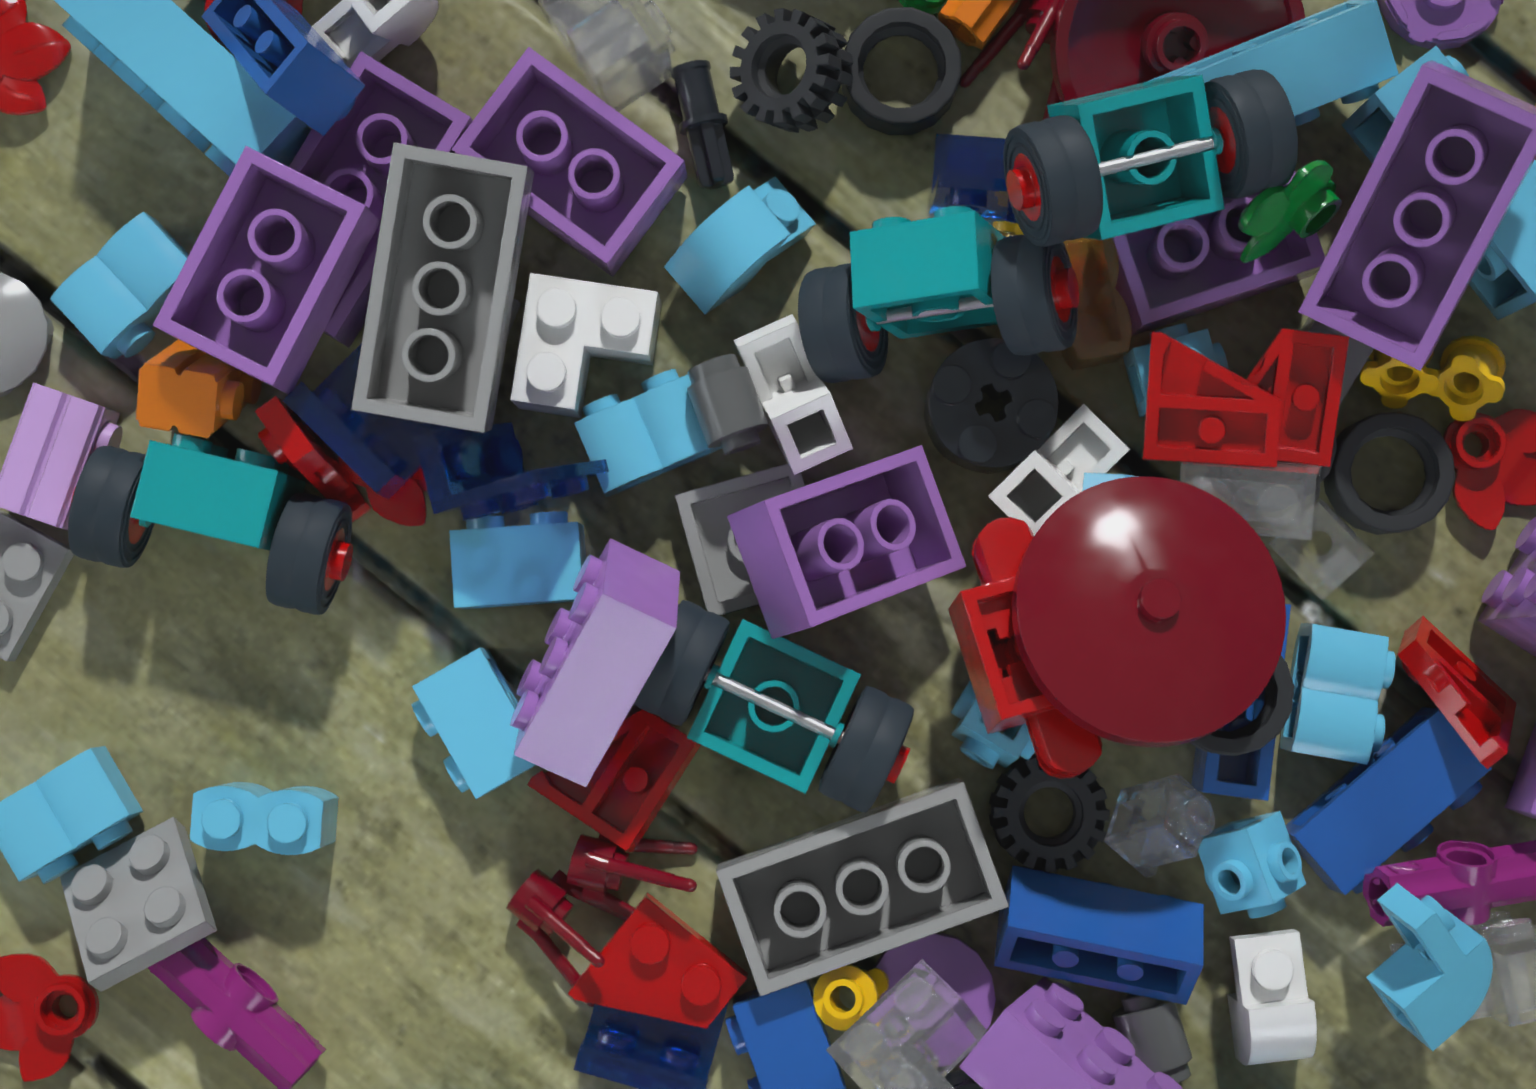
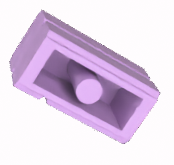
M33 382L0 472V508L68 530L72 495L87 460L100 446L120 447L123 429L121 426L116 425L120 413Z

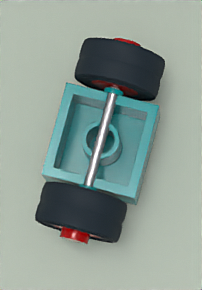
M1253 69L1236 73L1235 75L1214 78L1204 83L1203 75L1165 77L1047 105L1049 118L1040 122L1034 121L1021 124L1009 131L1003 153L1005 183L1016 221L1025 237L1033 245L1045 247L1079 238L1104 240L1224 210L1223 196L1237 199L1251 196L1258 192L1261 193L1270 187L1283 186L1292 178L1296 168L1298 136L1290 102L1280 83L1269 72Z
M965 206L940 208L934 212L933 218L916 221L903 217L881 218L875 220L870 229L850 232L851 263L836 267L818 268L808 272L804 276L799 290L798 321L803 348L813 372L820 380L828 383L845 382L851 379H866L880 374L887 359L888 332L899 339L998 325L1008 349L1015 355L1023 356L1037 354L1042 351L1052 352L1069 348L1074 343L1077 332L1079 285L1064 243L1044 247L1033 245L1025 235L1005 237L975 210L973 211V209Z
M174 433L171 445L150 440L146 454L129 452L113 446H100L91 454L74 489L68 523L70 549L74 555L82 559L103 562L119 568H129L142 555L155 523L270 551L266 570V596L268 601L276 606L297 609L313 615H321L327 611L335 597L340 582L344 581L348 574L353 555V544L350 543L352 533L351 507L342 501L323 499L317 495L303 493L306 481L288 475L290 466L286 462L280 465L272 456L237 448L235 460L227 459L229 449L213 445L212 442L177 433Z
M682 600L678 604L677 628L634 704L640 709L658 715L674 725L682 726L686 722L704 687L709 691L687 736L688 739L805 794L829 746L833 748V751L821 776L818 791L829 798L842 801L845 805L857 811L866 813L877 799L885 781L894 784L903 768L910 748L904 746L903 742L913 719L914 708L897 698L889 697L886 693L876 688L866 686L860 693L844 725L839 721L861 674L782 637L772 639L769 631L742 619L721 665H716L714 663L729 631L730 622L726 618L706 611L690 601Z

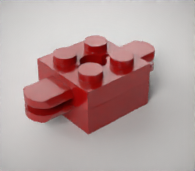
M1012 517L998 518L988 523L982 529L972 545L971 555L981 586L960 591L948 608L949 615L987 734L1026 724L1038 763L1047 775L1060 779L1074 778L1095 764L1102 754L1103 744L1100 736L1092 734L1076 725L1059 712L1038 689L1024 665L1014 635L1012 595L1019 564L1034 535L1028 524L1022 520Z

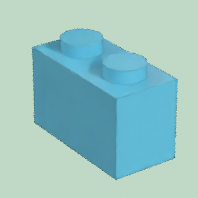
M568 512L531 513L529 514L530 525L505 527L504 516L466 518V529L449 530L454 608L477 609L574 602L578 592L573 591V586L586 560L584 525L579 522H568Z
M479 647L412 686L419 698L418 701L412 703L413 711L421 726L430 737L439 733L450 753V756L443 759L444 765L454 784L462 793L470 789L475 799H478L536 766L514 755L518 729L510 726V722L518 700L488 648Z

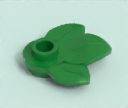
M1316 160L1298 169L1286 187L1276 186L1264 190L1242 211L1238 221V228L1243 233L1252 236L1241 253L1240 260L1243 263L1250 262L1269 253L1293 230L1301 238H1307L1315 234L1336 215L1342 201L1334 193L1336 185L1330 179L1333 168L1326 161Z

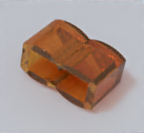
M1088 238L1066 240L1063 243L1078 280L1079 304L1076 337L1071 347L1060 350L1062 356L1072 370L1117 362L1128 352L1130 347L1132 324L1127 305L1120 293L1115 289L1119 274V260L1112 238L1104 240Z

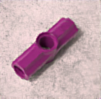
M1449 840L1437 847L1436 857L1377 866L1373 873L1364 875L1363 896L1369 906L1370 917L1382 927L1393 925L1377 899L1396 883L1419 900L1423 899L1426 895L1431 896L1444 909L1468 926L1487 922L1490 918L1491 908L1536 900V840L1491 848L1473 841Z
M205 937L148 967L152 974L158 977L193 1010L191 1012L192 1020L210 1040L229 1051L236 1049L278 1089H292L327 1050L301 1024L276 1004L279 1000L276 992L261 976L241 963L233 964Z

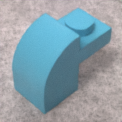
M774 177L754 190L747 186L725 202L692 232L664 268L700 310L707 314L742 291L766 262L803 239L816 223L780 181Z
M1396 883L1377 901L1405 941V944L1366 978L1394 1019L1430 1050L1434 1051L1460 1029L1482 1004L1492 978V953L1484 937L1444 909L1434 898L1426 895L1423 899L1419 900Z

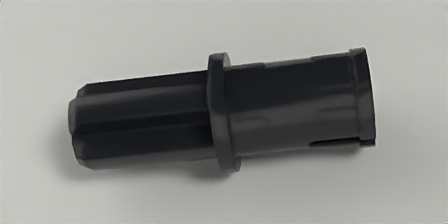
M694 60L673 67L671 71L683 116V122L678 126L680 134L687 135L699 187L710 190L718 189L731 184L734 180L723 129L728 124L726 114L719 112L710 72V62L707 60Z

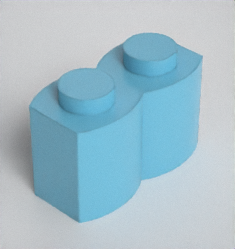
M142 212L117 231L96 256L73 272L58 287L50 299L100 354L112 359H117L121 355L129 358L143 350L154 338L155 332L152 330L154 327L152 325L189 254L157 219Z
M676 369L667 370L643 381L641 386L644 393L634 398L620 402L618 395L612 394L593 401L582 408L585 418L574 424L606 497L630 489L665 472L722 449V446L716 448H708L687 392V388L692 385L688 374L679 377Z
M1300 624L1291 668V678L1294 684L1292 712L1281 730V749L1368 764L1371 752H1378L1380 750L1385 734V718L1382 714H1378V699L1381 690L1390 687L1395 674L1396 657L1393 651H1388L1389 637L1317 624Z
M106 746L90 748L48 772L36 782L0 801V850L19 882L39 876L42 883L46 884L76 867L78 862L74 854L92 842L97 850L100 851L132 833L133 829L128 821L142 813L143 809Z
M233 782L205 788L193 793L190 840L199 846L216 851H235L258 845L264 850L281 855L309 853L336 841L339 797L330 791L313 786H295L273 792L255 783Z

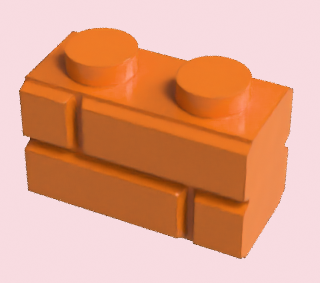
M178 339L139 368L136 419L141 427L170 431L177 426L178 432L181 434L209 438L227 421H236L240 416L242 408L247 403L256 404L261 392L262 381Z

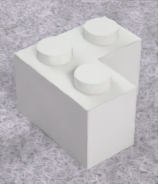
M530 273L510 400L519 409L581 418L591 357L653 366L662 307L659 293L651 290Z

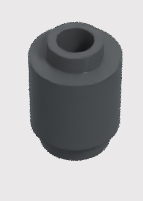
M736 354L719 356L691 368L687 373L692 385L687 388V392L708 448L722 446L724 455H732L761 443L758 433L766 429L769 424L748 367H740Z
M1129 993L1122 996L1120 1000L1123 1007L1115 1010L1112 1013V1018L1116 1030L1124 1035L1133 1045L1135 1056L1152 1072H1162L1173 1078L1177 1083L1189 1078L1191 1072L1188 1062L1192 1059V1053L1176 1003Z

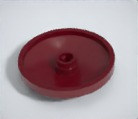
M1060 0L1052 26L1050 45L1052 73L1061 102L1144 83L1304 19L1305 12L1302 0Z
M1136 476L1119 478L1090 487L1062 504L1044 522L1030 541L1016 573L1012 595V623L1019 653L1029 675L1042 694L1059 712L1090 733L1113 742L1138 747H1167L1195 741L1212 734L1237 718L1259 697L1273 675L1282 652L1286 628V607L1282 583L1267 547L1250 524L1233 508L1212 494L1184 482L1167 478Z

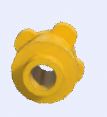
M1475 335L1462 336L1449 343L1441 357V370H1437L1439 373V387L1435 392L1429 393V395L1439 397L1449 407L1452 418L1458 421H1470L1475 418L1477 410L1488 402L1497 403L1502 399L1505 392V383L1503 381L1506 369L1505 356L1500 348L1489 339Z
M1374 349L1369 356L1372 361L1366 362L1360 371V380L1364 385L1373 387L1382 396L1381 401L1384 406L1398 409L1406 406L1409 399L1421 393L1429 394L1435 392L1439 387V373L1435 369L1426 367L1433 356V352L1420 371Z
M853 964L824 973L819 977L814 987L813 1003L817 1015L826 1025L835 1030L852 1031L858 1029L862 1032L872 1030L880 1021L877 1008L881 994L889 988L888 976L879 968L867 971L853 966ZM842 986L849 987L854 992L856 1000L853 1008H848L841 1002L839 994Z

